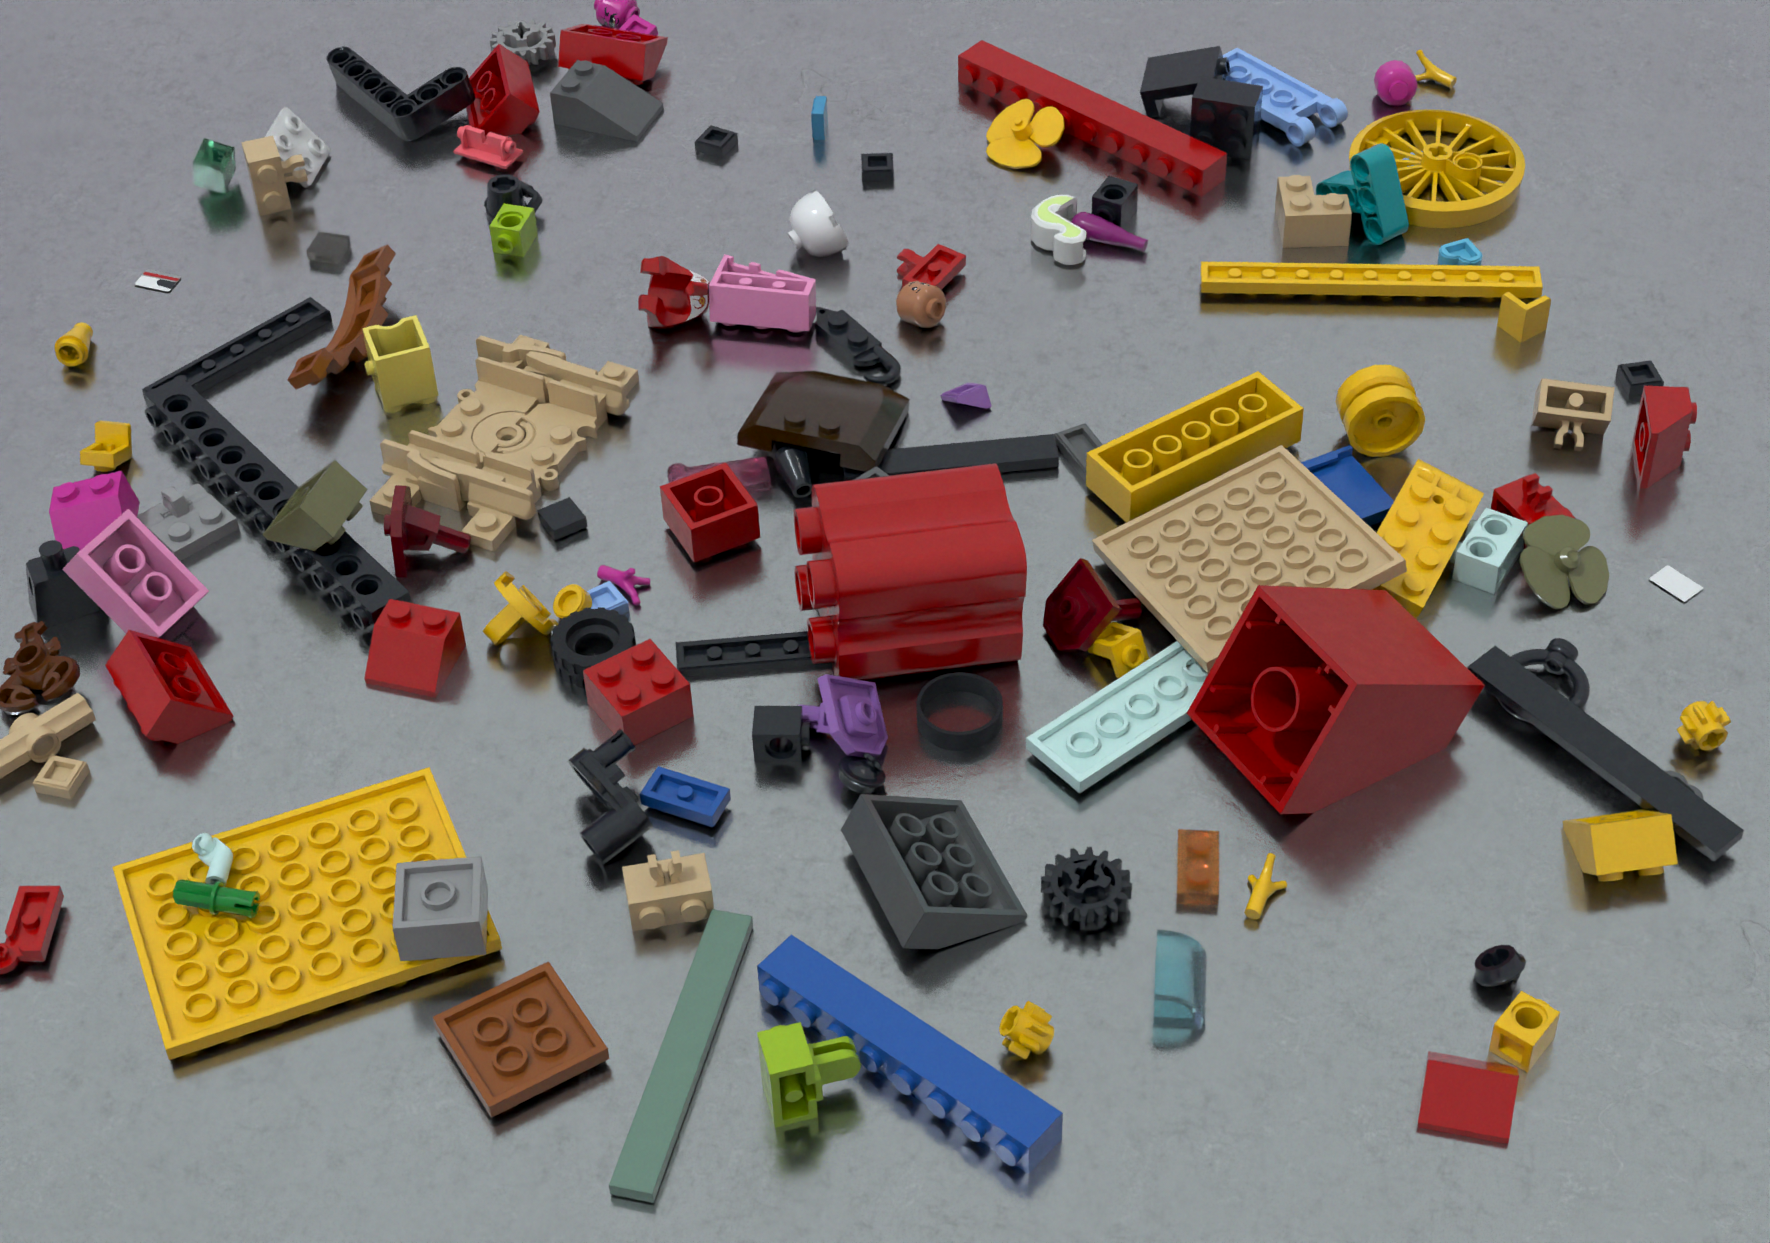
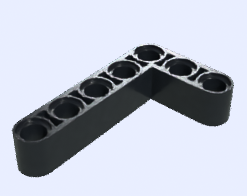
M337 47L331 50L326 58L337 85L405 141L420 138L471 105L475 100V92L469 76L462 67H451L411 93L406 94L349 47Z

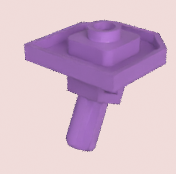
M829 674L817 678L823 703L820 706L798 705L802 706L803 722H810L811 729H816L817 732L830 734L846 755L863 757L862 755L865 752L873 757L880 755L888 735L876 684L874 682Z

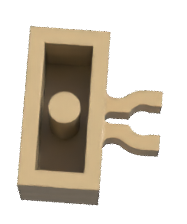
M273 136L241 142L253 196L260 216L291 209L286 183L289 181L296 183L308 181L305 169L294 171L297 167L305 166L302 154L294 155L286 161H281Z
M1542 378L1535 393L1532 426L1559 429L1553 448L1561 449L1563 437L1567 435L1568 430L1572 431L1571 437L1575 440L1574 451L1581 452L1584 444L1582 432L1604 435L1611 422L1615 387Z
M679 850L671 851V859L659 861L656 860L655 854L647 855V863L622 867L632 931L656 929L661 926L696 922L709 918L712 909H714L705 853L680 857Z

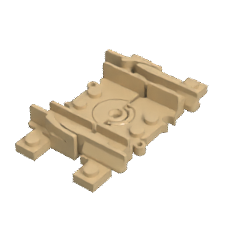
M519 335L510 344L479 336L476 339L478 358L475 360L478 381L475 384L476 391L473 392L471 389L460 390L457 394L458 404L437 426L428 428L429 435L411 430L408 434V446L387 439L380 443L384 462L381 466L382 472L391 477L370 499L371 511L384 516L385 514H391L395 485L410 487L412 505L414 507L421 499L459 512L467 504L469 515L474 517L461 532L471 536V545L495 552L516 527L515 517L528 520L536 514L535 503L542 496L541 488L546 491H553L559 487L558 475H560L577 453L587 450L585 437L597 438L598 428L608 418L607 412L621 415L629 408L630 403L626 395L639 381L638 370L607 361L601 370L597 372V370L566 361L565 353L550 349L547 342Z

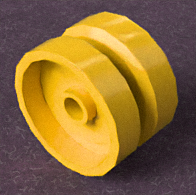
M1372 365L1360 369L1349 376L1338 389L1335 401L1350 445L1357 452L1370 457H1386L1396 454L1412 445L1423 432L1426 421L1419 398L1416 396L1410 377L1402 369L1392 365Z

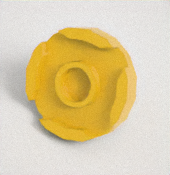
M507 571L494 584L509 604L486 625L483 633L497 646L527 621L540 633L547 636L555 626H558L557 621L548 618L551 615L549 610L527 587L523 585L518 589L512 583L515 577Z

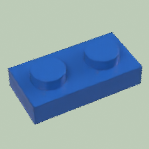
M659 766L640 792L641 805L710 827H714L731 800L730 788Z

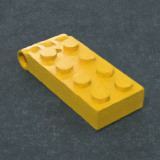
M1418 459L1377 531V534L1406 560L1407 571L1372 590H1386L1417 620L1484 493Z

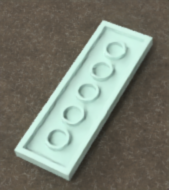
M1176 641L1026 737V749L1078 793H1081L1190 721L1191 718L1187 711L1208 673Z

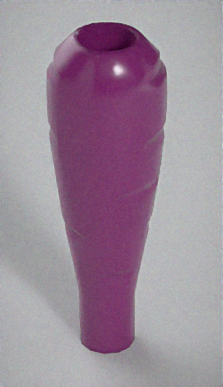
M1080 212L1072 219L1073 224L1086 231V240L1129 247L1142 252L1147 248L1148 239L1136 236L1099 216Z

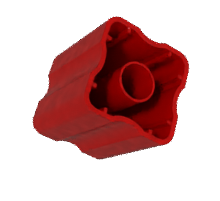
M996 463L812 485V507L794 509V530L799 555L812 554V561H807L806 565L795 566L797 601L800 611L818 609L820 617L808 618L807 620L808 642L813 664L831 662L835 676L870 680L1021 660L1023 644L1022 612L1024 598L1026 597L1027 581L1026 553L1017 522L1011 514L1005 486Z

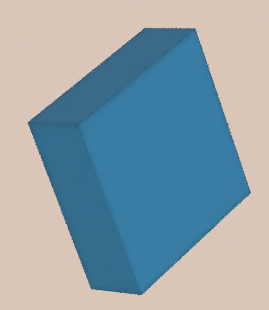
M816 96L814 98L811 112L812 138L814 140H825L828 125L827 96Z

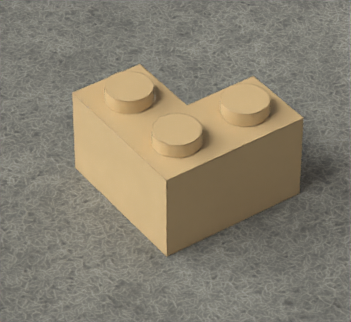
M1291 175L1289 177H1278L1275 212L1282 248L1349 245L1352 212L1348 194L1330 193L1327 195H1314L1311 176Z

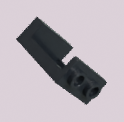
M1216 46L1148 57L1140 89L1146 115L1150 118L1160 116L1163 99L1193 95L1201 76L1226 80V76H1230V64L1227 57L1223 58L1221 47Z

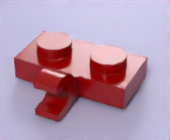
M937 244L925 257L919 256L910 249H903L897 255V259L904 261L897 268V273L904 276L902 288L909 282L919 281L937 286L942 290L966 266V255L940 244Z

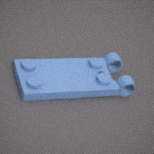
M1238 47L1223 55V58H1228L1230 64V76H1226V80L1263 86L1261 119L1285 131L1293 145L1302 146L1315 137L1314 125L1307 118L1314 113H1318L1322 123L1329 128L1335 127L1347 119V108L1340 99L1331 98Z

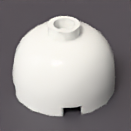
M817 190L803 196L792 208L789 218L792 230L788 232V236L797 250L803 247L812 256L828 257L843 250L849 243L840 224L837 225L832 215L834 213Z

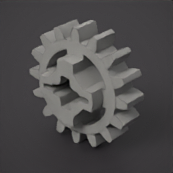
M520 19L516 21V24L508 22V27L499 26L498 32L491 33V52L498 44H501L526 60L528 65H530V62L538 65L539 59L548 60V54L555 53V33H553L552 27L546 28V23L544 22L537 25L533 19L529 23Z

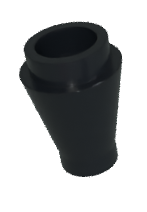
M793 444L781 447L775 454V468L791 488L795 497L802 498L810 495L813 484L811 481L808 452L802 449L801 446Z

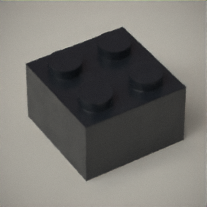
M1201 76L1192 96L1190 136L1226 152L1227 157L1251 160L1260 135L1263 86Z

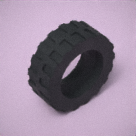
M598 607V609L585 608L582 611L570 613V616L561 619L559 625L554 627L552 631L553 636H551L550 640L554 666L558 675L563 677L567 683L576 684L577 687L581 688L585 687L583 670L636 646L634 627L632 623L628 622V618L625 615L618 614V611L606 610ZM590 640H607L613 643L611 650L600 655L585 656L577 654L575 651L578 645Z

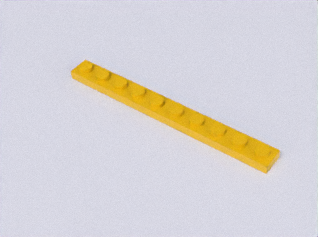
M1201 261L1200 269L1201 293L1494 298L1502 297L1503 294L1510 292L1519 299L1540 298L1543 289L1539 266Z

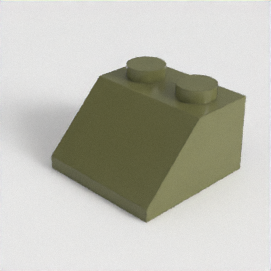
M334 460L296 489L263 533V536L270 541L315 551L326 542L333 545L346 530L342 526L345 520L350 521L363 507L359 501L368 489Z

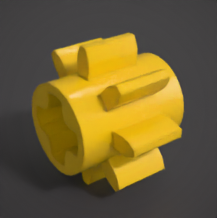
M1697 701L1691 703L1682 711L1680 720L1683 725L1676 730L1684 743H1690L1694 750H1697L1699 747L1702 750H1712L1726 740L1728 732L1724 726L1731 723V720L1722 707L1717 708L1714 701L1710 703Z
M1030 1001L1026 1002L1023 1009L1018 1006H1012L1005 1013L1000 1023L999 1032L1005 1037L1002 1045L1009 1048L1008 1051L1024 1060L1027 1059L1030 1051L1036 1055L1042 1054L1049 1047L1054 1036V1027L1048 1024L1052 1016Z

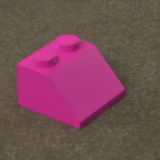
M122 471L100 474L93 478L73 483L67 482L53 487L49 514L55 540L62 544L63 549L72 546L79 547L80 550L83 549L128 509L138 517L140 501Z

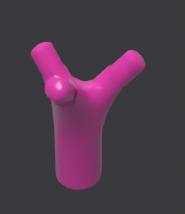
M601 565L597 572L599 579L607 582L611 581V583L621 587L631 597L634 606H638L641 603L634 586L650 585L649 578L634 576V568L620 571L606 565Z

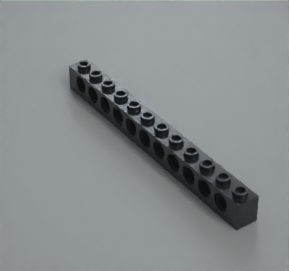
M181 376L145 393L144 396L148 406L145 409V415L153 428L159 427L167 441L171 445L176 444L188 462L194 461L199 466L203 476L207 480L212 479L225 498L231 497L239 511L244 516L249 515L263 534L298 486ZM346 531L333 545L326 542L315 551L274 542L282 553L287 552L292 557L300 571L306 570L312 576L314 583L321 591L326 590L332 596L333 601L340 610L346 609L352 615L354 622L361 630L366 629L369 633L373 634L374 624L389 599L412 603L410 592Z

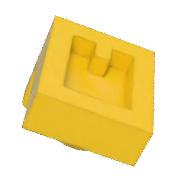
M1114 621L1105 628L1087 650L1089 653L1110 659L1116 678L1122 677L1149 659L1141 630Z

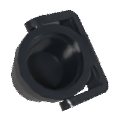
M495 176L488 181L487 198L484 202L488 222L492 223L503 204L534 208L536 212L543 199L534 190L533 186L518 180L515 176ZM524 197L532 198L528 205L524 201Z

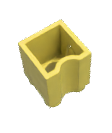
M417 315L402 318L397 324L392 326L374 325L362 328L369 360L365 363L367 375H372L375 388L386 412H398L406 405L412 403L430 404L436 401L439 395L430 347Z

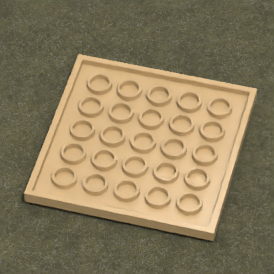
M1282 445L1092 540L1095 553L1208 674L1258 585L1372 590L1407 571L1406 560Z

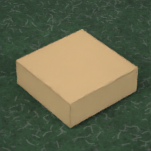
M51 755L34 780V789L37 793L72 800L90 772L88 764L85 761Z

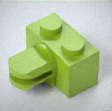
M801 1022L786 1026L778 1025L769 1030L757 1032L762 1086L775 1128L818 1118L817 1101L823 1100L822 1085L853 1078L860 1071L861 1063L856 1053L854 1042L848 1036L807 1044Z

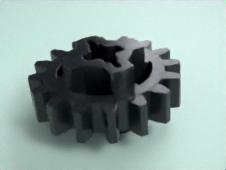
M1087 847L1085 854L1080 855L1075 848L1070 849L1069 858L1057 854L1055 856V865L1046 864L1045 876H1041L1043 906H1050V916L1053 918L1061 914L1064 915V925L1066 926L1076 920L1079 921L1080 929L1085 930L1088 922H1094L1098 928H1103L1104 918L1116 922L1118 920V911L1126 912L1128 910V900L1131 899L1132 895L1130 871L1122 870V860L1120 858L1111 862L1108 861V851L1106 850L1100 853L1099 856L1093 855L1092 847Z

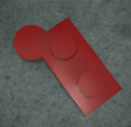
M19 886L5 929L7 938L5 943H0V974L12 971L17 967L19 961H45L64 898L60 886Z

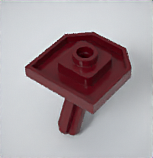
M395 485L391 514H385L384 534L391 537L396 577L407 578L411 550L429 551L432 544H436L460 553H466L471 542V536L440 525V515L414 507L412 505L410 487Z
M1080 558L1046 599L1043 627L1059 651L1065 653L1086 652L1111 621L1130 620L1141 617V602L1137 598L1115 600L1089 561Z

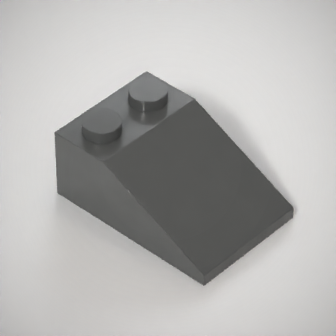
M577 60L550 92L554 124L638 142L664 109L661 101L604 65L585 60Z

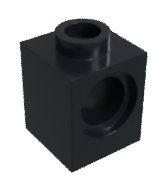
M1108 176L1092 196L1091 214L1124 228L1137 211L1138 184Z
M755 706L752 728L754 762H802L803 746H810L811 740L810 722H803L802 706Z

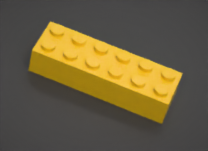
M1257 371L1087 452L1086 486L1127 523L1280 445L1288 448L1300 442L1304 408Z

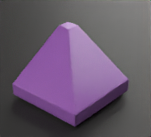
M968 382L940 395L943 401L985 409L992 407L986 385Z

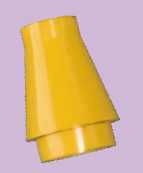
M77 323L70 331L56 341L55 354L62 364L77 366L87 360L90 341L93 336L92 328L86 323Z

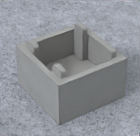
M482 856L397 863L393 932L400 961L485 955L487 944L488 886Z

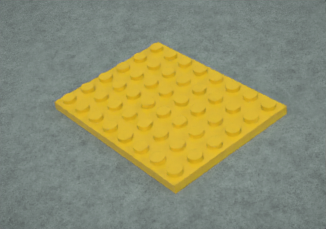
M430 767L212 835V838H218L233 853V861L225 887L258 891L260 893V900H254V903H260L254 918L225 912L212 915L209 909L175 903L173 890L178 880L183 879L206 883L205 880L209 867L193 851L192 842L113 866L169 1060L483 956L473 955L400 961L393 932L397 863L466 858ZM489 910L487 912L486 954L502 949L500 937Z

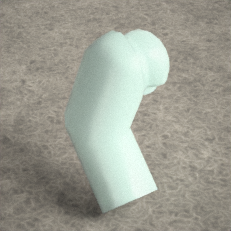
M208 833L199 834L192 842V849L198 854L199 859L209 867L205 880L206 884L214 885L220 881L226 886L233 861L231 849L218 838H212Z

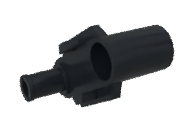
M621 729L594 751L583 748L568 760L577 776L608 810L579 833L588 848L603 865L653 827L647 815L635 802L638 800V797L627 786L622 788L618 781L625 777V774L616 763L636 749L630 738Z

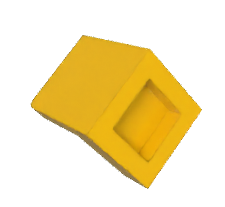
M1507 292L1501 297L1497 326L1522 343L1546 330L1551 299L1544 295L1526 304L1510 292Z

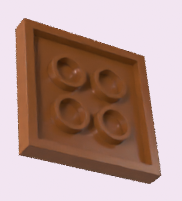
M549 961L432 1017L435 1029L491 1118L609 1059L607 1046Z

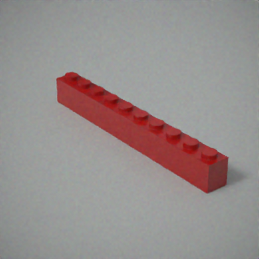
M983 40L958 55V82L1009 106L1022 99H1029L1035 107L1032 117L1042 108L1055 107L1064 117L1065 129L1063 132L1198 196L1203 197L1225 180L1227 153Z

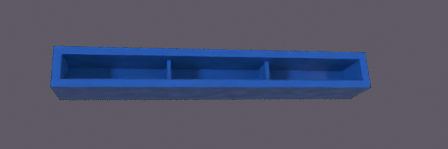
M792 934L757 965L759 991L768 1003L774 1006L779 1005L791 1013L798 1023L801 1022L802 1026L813 1028L825 1036L827 1040L842 1036L851 1038L860 1063L867 1070L878 1072L890 1080L901 1093L905 1095L911 1094L924 1103L935 1116L948 1119L961 1128L962 1132L972 1141H980L988 1146L1006 1164L1010 1166L1016 1165L1027 1174H1030L1062 1140L1063 1113Z

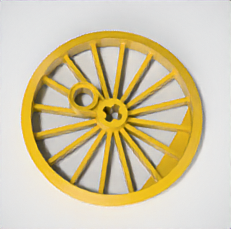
M1412 110L1378 119L1357 134L1349 151V171H1351L1350 160L1353 155L1377 144H1386L1393 152L1402 192L1414 187L1407 196L1403 195L1408 223L1428 228L1466 227L1488 221L1500 215L1516 200L1525 172L1524 155L1518 144L1506 132L1480 118L1446 110ZM1419 131H1436L1435 143L1427 145ZM1441 131L1458 134L1449 146L1440 143ZM1405 132L1408 133L1415 147L1400 136ZM1469 137L1479 141L1458 151ZM1491 149H1494V150H1496V151L1498 152V153H1492V154L1481 155V154H1483V153H1485V152H1487V151H1489V150H1491ZM1509 165L1510 168H1503V167H1496V166ZM1432 183L1431 201L1417 199L1427 186ZM1437 184H1439L1448 202L1436 201ZM1456 191H1457L1458 193H1460L1461 195H1463V196H1464L1465 198H1467L1468 200H1462V201H1461V199H1460V197L1458 196V194L1456 193Z

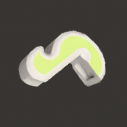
M1055 195L1041 201L1032 209L1031 240L1036 246L1047 251H1053V258L1059 263L1076 265L1083 262L1086 257V250L1083 249L1086 231L1072 223L1073 217L1077 214V198L1070 195Z

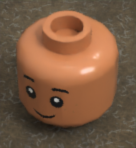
M919 281L909 282L897 295V312L905 323L926 329L938 324L944 316L946 298L943 291L937 286Z

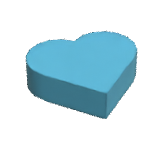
M1469 238L1442 245L1439 248L1438 262L1440 265L1481 266L1483 255Z

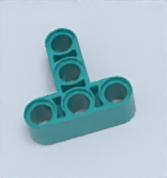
M1380 143L1353 155L1350 160L1351 171H1342L1316 185V195H1327L1330 193L1348 194L1351 212L1361 213L1365 234L1369 241L1375 245H1381L1406 233L1408 230V217L1393 152L1386 144Z

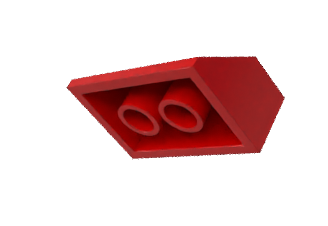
M580 24L561 30L558 67L570 69L577 60L590 61L608 67L635 85H641L644 80L654 77L666 48L668 37Z
M498 44L469 77L475 92L474 102L466 107L469 124L472 127L485 130V137L489 132L502 136L521 134L528 125H532L537 120L540 113L528 62L501 44Z
M128 630L105 664L114 680V685L120 690L127 702L128 709L134 714L141 726V732L153 741L159 742L164 740L179 744L227 724L234 717L190 646Z

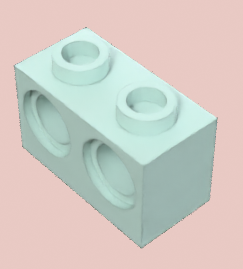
M1485 508L1478 520H1471L1465 534V540L1463 543L1458 542L1450 557V562L1454 563L1452 579L1495 594L1523 551L1525 543L1523 531L1528 526V522Z

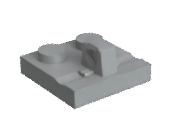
M199 483L180 493L174 486L161 491L163 502L139 514L137 517L179 561L239 529L237 518L212 495L207 493Z

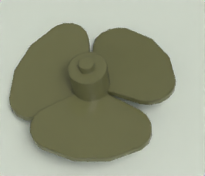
M1565 515L1544 516L1525 528L1523 539L1528 547L1520 554V564L1525 580L1535 595L1551 608L1563 609L1570 601L1569 579L1573 593L1580 602L1587 605L1597 603L1607 591L1610 575L1603 552L1594 546L1582 548L1590 539V530L1586 523Z

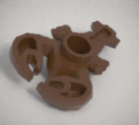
M43 621L29 623L23 626L21 631L15 633L14 639L18 643L21 642L20 649L13 658H7L4 662L3 674L10 675V677L0 687V709L8 715L22 714L39 706L35 700L37 699L36 695L28 688L43 690L42 696L48 702L67 693L80 677V667L75 659L67 656H57L61 653V645L57 636L47 643L44 642L41 635L48 628Z

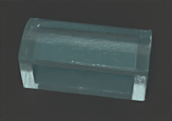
M1157 930L1153 1025L1205 1028L1207 956L1204 948L1198 941L1183 933Z

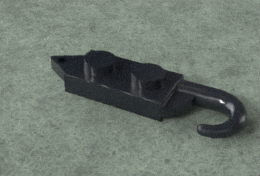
M816 307L817 321L815 322V333L854 367H865L880 363L889 371L883 376H872L866 373L863 376L866 381L886 385L898 379L901 374L899 362L882 347V343L843 309L833 311Z

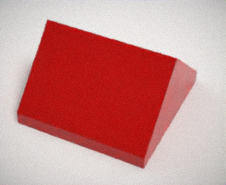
M1428 1051L1417 1127L1508 1144L1519 1080L1518 1067Z

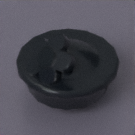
M865 752L862 755L863 757L846 756L842 758L838 764L840 769L839 777L840 781L849 789L858 793L871 794L884 784L886 780L885 773L879 762L870 754Z
M1510 945L1494 946L1485 950L1476 958L1474 977L1476 982L1483 986H1498L1505 983L1515 985L1525 968L1526 960L1522 954L1518 953Z

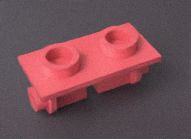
M471 125L458 128L457 137L461 140V144L453 151L454 154L507 169L523 153V150L516 148V142L511 137L489 132L485 137V130L472 127Z

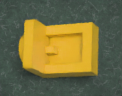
M102 420L96 422L95 443L80 451V465L94 466L96 471L108 472L115 470L118 465L132 458L131 425L129 423Z

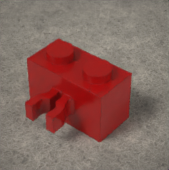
M1536 473L1495 488L1493 491L1492 510L1526 521L1528 525L1544 516L1565 515L1575 518L1569 509L1565 508L1552 496L1553 489L1549 485L1544 487L1539 484L1540 477Z

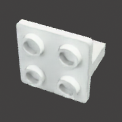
M284 107L279 112L265 137H274L281 161H286L291 156L302 154L305 166L297 167L294 171L305 169L308 181L300 182V184L307 188L312 184L330 153V148L288 107Z

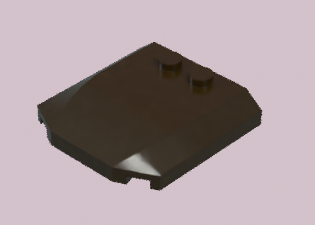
M819 371L776 372L740 428L737 435V445L772 452L775 442L779 441L841 454V467L867 472L876 466L878 467L909 411L910 399L879 383Z

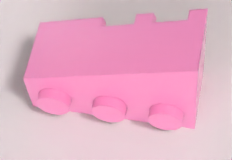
M724 254L709 284L710 322H720L726 326L737 324L750 325L758 329L780 328L795 333L809 331L816 316V279L780 269L776 271V274L761 270V264L751 262L749 267L734 263L733 256Z

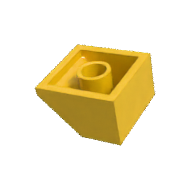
M1635 810L1563 821V829L1582 872L1596 875L1598 881L1620 880L1624 878L1623 872L1638 870L1639 876L1664 873L1663 866L1678 864L1671 814Z

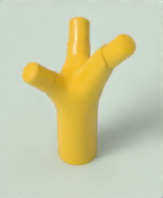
M1421 49L1418 50L1416 54L1426 72L1416 75L1417 81L1434 80L1450 89L1453 88L1457 78L1435 66L1427 59Z
M1273 853L1267 854L1259 879L1252 874L1247 878L1252 885V893L1244 913L1251 919L1257 920L1261 917L1266 901L1271 894L1277 890L1287 888L1286 881L1272 882L1271 880L1276 857Z

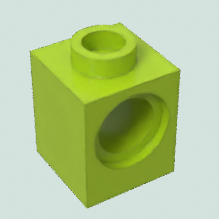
M511 204L502 205L489 226L493 253L518 257L525 256L538 235L534 208Z

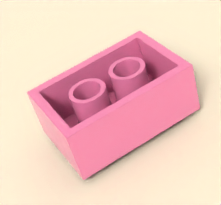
M129 509L81 549L62 569L125 633L128 630L160 638L209 592Z

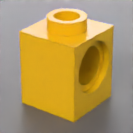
M1520 991L1495 1022L1489 1051L1528 1073L1554 1040L1560 1012L1550 1007L1545 1001Z

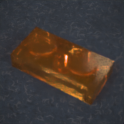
M1178 829L1176 903L1218 905L1219 831Z

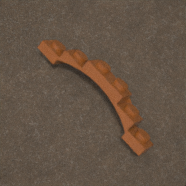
M388 244L365 254L356 269L351 273L345 308L332 340L326 348L298 359L295 368L287 379L296 390L308 384L315 386L327 374L331 372L337 374L349 362L354 361L358 363L367 357L362 328L374 325L382 326L389 315L382 305L386 302L387 298L385 295L392 285L386 275L390 271L389 265L396 253Z

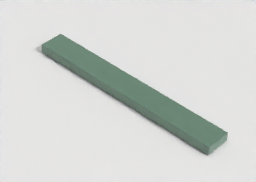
M712 909L609 1183L611 1195L654 1203L752 931V916Z

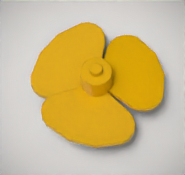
M1022 99L1006 107L994 119L987 131L986 137L990 143L986 148L988 157L1000 166L1013 169L1031 168L1038 165L1042 159V153L1035 143L1040 147L1055 145L1060 140L1065 129L1063 115L1055 107H1045L1039 110L1030 122L1035 108L1031 100Z

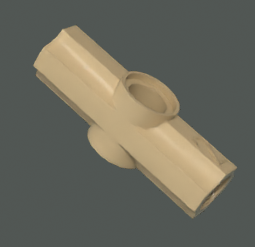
M76 693L40 716L34 713H26L19 716L11 725L9 734L0 739V779L30 760L37 763L48 761L51 755H56L60 750L61 741L94 722L96 719L93 710L89 707L85 698Z

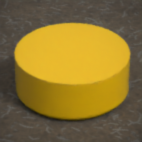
M576 584L562 588L553 602L554 613L560 619L570 616V613L579 612L592 606L590 594Z

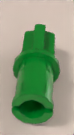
M181 879L176 882L173 890L175 903L209 909L212 915L225 912L254 918L260 904L254 903V900H260V893L258 891L225 887L224 883L220 881L212 885Z

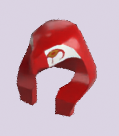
M665 256L644 258L642 260L640 273L650 274L651 277L647 295L641 294L639 296L638 309L647 313L649 327L657 329L676 327L698 319L707 312L710 282L704 276L678 265Z

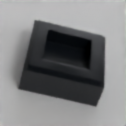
M710 125L695 141V151L723 158L738 143L737 133Z
M893 153L861 154L862 182L894 181Z
M1651 360L1621 364L1617 367L1616 375L1628 396L1642 395L1644 386L1664 385L1663 379Z
M570 497L537 510L539 521L554 540L588 527L586 516Z

